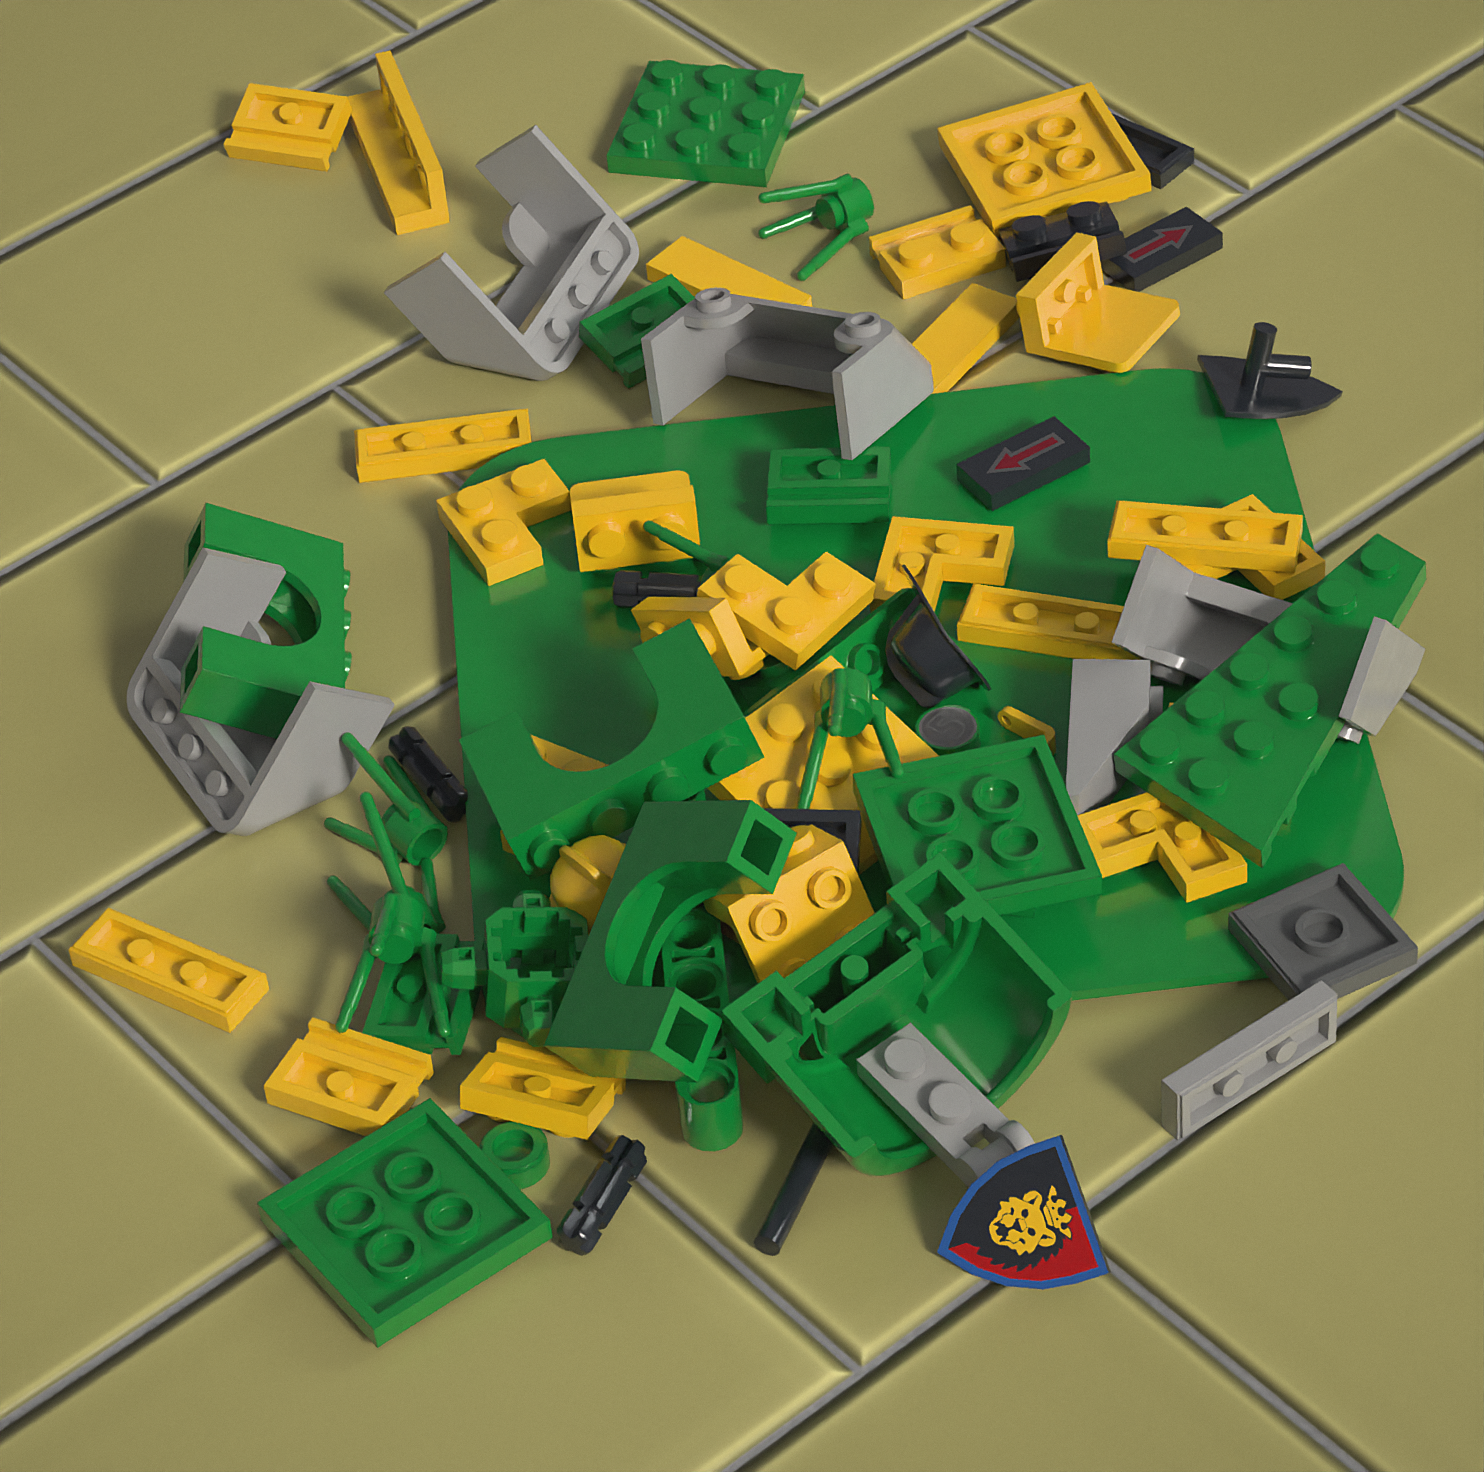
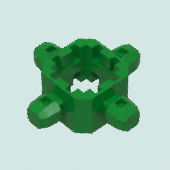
M522 890L514 898L513 907H501L485 920L483 950H474V946L450 948L441 952V984L451 988L474 990V986H484L486 1016L503 1028H521L522 1037L528 1044L533 1047H544L548 1033L588 939L587 919L567 907H551L550 899L540 890ZM544 957H554L555 966H566V968H563V977H552V971H529V977L518 978L517 969H506V966H510V958H521V964H542Z

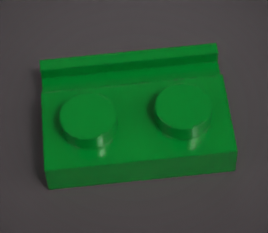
M669 274L580 321L579 338L612 373L617 371L623 377V384L629 389L647 379L641 338L695 299V297L672 274Z
M868 447L853 460L842 459L841 448L770 449L767 484L768 499L766 500L767 525L889 522L891 486L890 447Z
M437 934L435 953L439 972L441 952L450 948L474 946V950H483L484 935H476L475 941H460L458 934ZM415 953L408 961L400 964L385 962L362 1033L426 1054H432L434 1048H449L451 1055H461L482 986H474V990L451 988L442 984L451 1028L450 1035L443 1038L437 1032L421 955Z

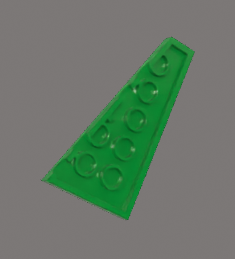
M1376 533L1115 752L1116 772L1263 868L1272 853V841L1281 825H1288L1297 809L1298 795L1308 778L1317 774L1346 722L1339 717L1374 616L1387 620L1399 629L1427 580L1426 562Z

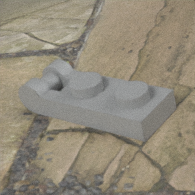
M912 1023L907 1024L857 1059L858 1076L968 1187L997 1161L1029 1145L1035 1144L1028 1131L1015 1120L1010 1121ZM984 1138L990 1143L982 1150L977 1147L972 1148V1146Z

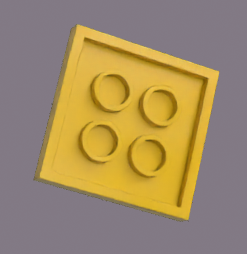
M1092 82L937 128L941 150L981 218L996 238L1000 237L998 229L1012 226L1014 221L1025 216L1038 215L1047 217L1066 212L1069 207L1080 202L1093 201L1102 203L1107 201L1110 204L1152 191L1150 172Z
M829 656L747 716L745 719L765 758L713 784L707 789L719 800H752L762 808L796 809L814 734V715L820 710V686L822 680L834 669L844 667L833 656ZM886 707V721L900 756L901 764L939 756ZM867 725L860 734L852 737L831 736L828 734L810 809L860 810L853 793V774L888 767L872 725ZM862 815L859 875L878 861Z

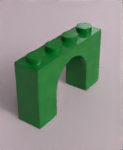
M205 503L184 545L183 582L202 548L281 565L286 574L264 613L276 620L287 631L295 645H270L203 626L181 668L180 713L277 739L310 681L345 688V682L351 667L352 654L349 651H345V639L351 623V612L344 609V599L349 588L351 574L350 570L344 569L343 543Z
M690 618L632 648L656 694L658 709L655 722L645 739L631 753L617 762L599 769L579 772L562 770L548 764L543 759L517 710L459 739L502 832L530 881L553 869L555 863L560 858L559 849L563 845L571 847L577 841L589 836L605 835L613 838L634 827L644 802L683 801L765 758L741 709Z
M752 800L644 802L548 1033L544 1047L592 1077L698 1083L723 1019L676 987H652V976L656 959L662 945L675 925L701 902L723 894H773L797 833Z

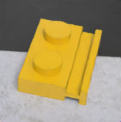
M249 83L232 123L233 133L230 139H225L223 145L229 158L328 172L330 167L329 157L331 152H336L351 115L352 107L347 96Z
M971 205L869 237L870 256L872 259H878L881 271L903 300L1006 267L1005 248L982 219L977 220L974 208Z
M312 1017L308 1023L309 1032L303 1040L297 1038L264 1084L267 1104L363 1136H368L406 1113L419 1096L418 1087L424 1079L430 1080L434 1070L431 1055L351 1029L344 1033H339L335 1029V1024Z
M500 1037L497 1041L495 1053L487 1052L460 1085V1109L487 1115L490 1119L499 1122L512 1121L549 1130L554 1135L560 1137H577L587 1140L614 1106V1096L616 1094L622 1095L626 1090V1079L592 1077L546 1047H533L525 1042Z

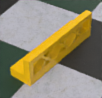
M391 50L376 53L375 58L380 89L348 96L352 107L349 120L397 235L450 223L443 171Z

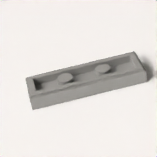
M1321 980L1162 1079V1127L1176 1140L1183 1139L1335 1043L1338 994Z

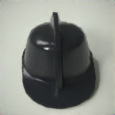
M902 565L903 572L916 597L888 632L885 648L888 666L894 677L920 706L927 709L937 706L945 699L975 682H978L985 690L990 691L989 683L970 659L947 635L906 565Z

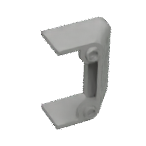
M534 125L481 158L475 165L512 206L503 220L502 234L507 248L523 264V267L496 306L446 252L389 285L384 294L440 354L450 362L537 381H546L568 368L584 344L579 338V322L609 306L635 267L639 258V247L630 228L539 127Z
M716 287L698 292L695 299L641 338L653 424H666L727 375L832 393L835 398L842 459H855L925 400L934 390L930 362L891 322L880 318L878 314L873 312L845 313L730 294L729 290Z
M1146 545L1111 643L1141 660H1150L1151 677L1182 687L1186 676L1200 681L1293 603L1195 573L1160 549ZM1375 616L1373 618L1339 717L1346 722L1337 736L1338 739L1359 744L1362 734L1376 737L1418 672L1425 648L1387 620Z
M202 548L131 677L127 690V707L132 719L214 829L221 833L248 836L342 793L353 780L360 767L353 754L343 744L341 740L342 735L346 732L353 734L359 743L369 751L395 704L388 697L310 681L277 739L180 713L181 668L202 627H209L271 645L268 634L258 622L286 574L284 568L278 564Z

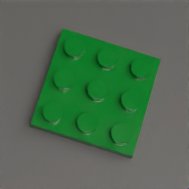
M649 60L606 155L608 173L766 188L804 96V74L787 73L777 69L753 70L732 68L722 64L707 66L684 64L674 60Z
M1044 735L903 763L904 776L898 780L892 777L889 767L853 774V793L888 889L941 852L999 915L1102 894L1101 871Z
M431 1098L257 1202L260 1219L264 1225L377 1348L553 1238L550 1219Z

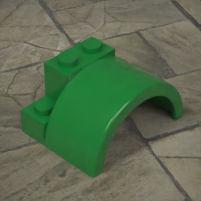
M941 852L886 891L887 905L786 978H783L776 970L721 1010L724 1036L767 1084L776 1079L849 1163L860 1173L869 1176H886L899 1173L922 1164L937 1155L858 1076V1058L907 1024L912 1023L999 1109L1023 1085L1047 1055L1064 1026L1071 1006V991ZM938 946L951 948L952 951L935 976L931 978L925 969L923 953ZM799 1051L807 1060H801L799 1056Z

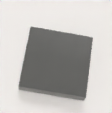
M1344 863L1228 913V930L1288 1001L1321 980L1338 994L1337 999L1417 964L1418 946Z

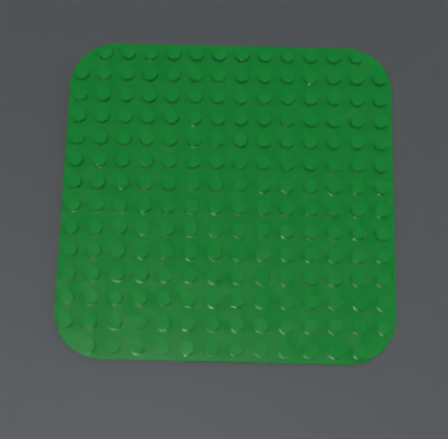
M1174 368L1142 369L1122 373H1108L930 394L869 446L890 447L889 522L767 525L766 500L768 499L767 484L770 449L841 448L835 405L543 439L516 447L493 458L478 468L458 490L461 491L468 486L482 483L542 459L547 461L569 491L573 485L578 483L676 470L684 471L689 475L690 485H693L700 546L730 559L739 554L787 586L825 552H828L874 582L892 516L1012 526L1014 527V549L1004 586H987L1125 606L1141 560L1108 558V537L1116 501L1221 509L1253 494L1273 513L1303 515L1301 539L1315 551L1285 444L1276 419L1225 417L1203 372ZM1053 416L1090 446V463L994 511H991L957 480V463ZM571 510L527 527L541 546L544 565L488 586L448 531L461 738L517 710L531 735L610 765L631 753L650 732L656 719L658 703L656 694L632 648L642 644L641 630L631 611L633 608L618 607L614 604L612 585L615 574L621 570L641 571L642 578H649V572L695 574L700 576L699 581H701L708 566L695 558H686L671 562H656L618 567L610 570L602 569L580 572ZM1238 570L1217 579L1263 594ZM943 581L935 614L947 635L975 665L989 683L991 690L987 691L978 682H975L945 699L937 706L958 705L971 710L980 722V748L1024 739L1000 724L997 715L1005 706H1011L1051 726L1055 730L1056 752L1053 758L1066 787L1073 659L958 641L957 623L973 584ZM1313 586L1287 597L1283 601L1294 603ZM870 604L853 619H863L869 615ZM756 673L740 680H731L729 676H722L742 713L750 707L739 687ZM892 676L877 688L873 695L880 701H883L886 707L916 734L917 720L929 709L920 706L898 680ZM1186 676L1181 687L1151 677V686H1163V712L1169 708V703H1175L1200 682V680ZM1362 734L1359 744L1336 738L1317 774L1308 778L1298 795L1297 809L1288 825L1282 824L1273 839L1272 853L1264 867H1259L1243 856L1247 862V882L1186 903L1157 859L1102 878V894L1037 907L1034 918L1012 915L1000 916L1071 991V1001L1269 978L1228 930V913L1342 863L1345 864L1386 912L1394 918L1402 900L1404 863L1368 735ZM462 748L464 787L468 792V800L465 802L475 941L476 935H484L485 920L501 907H513L514 898L522 890H540L549 898L551 895L550 875L552 870L530 881L517 857L503 850L500 835L502 829ZM1127 780L1109 805L1146 793V791L1130 780ZM705 789L706 801L719 800L709 789ZM633 827L613 837V839L627 844ZM879 861L859 875L874 913L887 905L886 891L888 886ZM722 934L729 1002L732 1003L758 983L741 945ZM938 946L923 953L925 969L931 978L941 968L952 951L951 948ZM660 950L655 962L652 987H665L662 950ZM544 957L542 964H521V958H510V966H506V969H517L518 978L529 977V971H552V977H563V968H566V966H555L554 957ZM482 986L481 990L484 996V986ZM510 1028L522 1036L521 1028Z

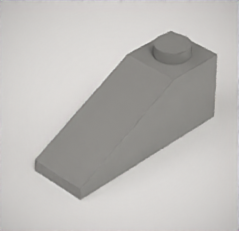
M1073 659L1066 789L1077 815L1109 805L1128 780L1116 772L1114 753L1163 713V686H1151L1150 660Z

